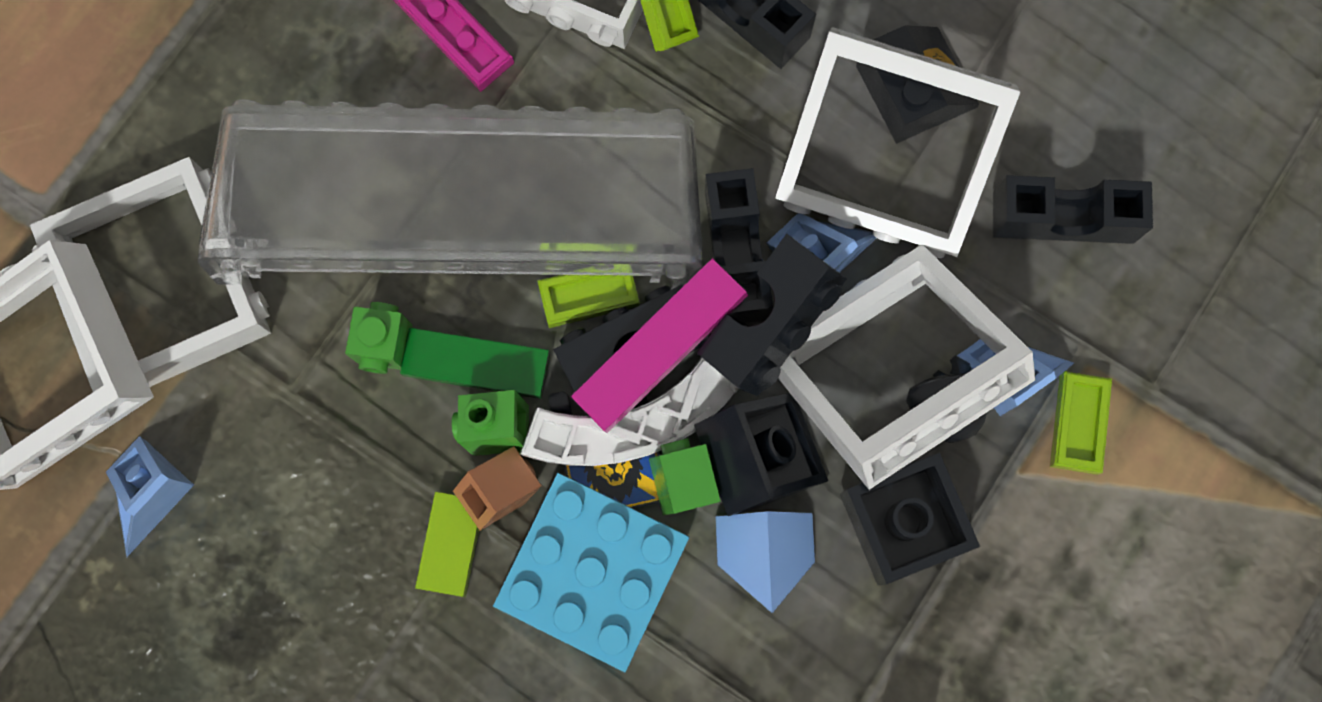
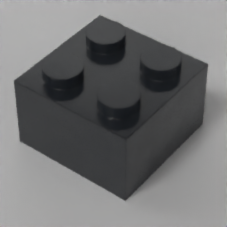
M940 453L903 467L870 490L864 483L846 489L840 494L877 585L892 583L980 547Z

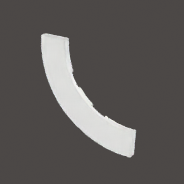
M701 357L691 371L677 385L657 399L632 409L608 433L604 432L590 416H573L536 408L519 455L543 462L569 466H599L642 458L661 451L660 445L683 440L696 431L694 425L715 415L739 388Z

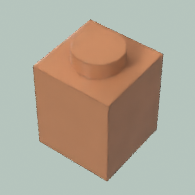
M515 446L468 471L453 492L481 531L525 505L542 485L537 480L532 465L526 459H523Z

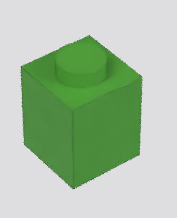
M689 438L660 445L663 455L649 458L662 515L676 514L721 502L706 444L691 447Z

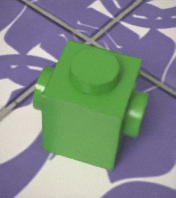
M371 302L369 308H353L345 354L359 364L358 369L378 374H387L388 368L401 370L409 328H412L413 325L402 313L398 312L399 307L388 303Z
M515 390L458 395V412H455L452 416V432L457 443L473 456L500 454L515 446L518 452H521L529 430V405Z

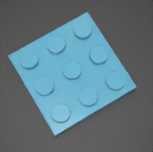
M557 473L493 607L626 672L690 536L561 473Z

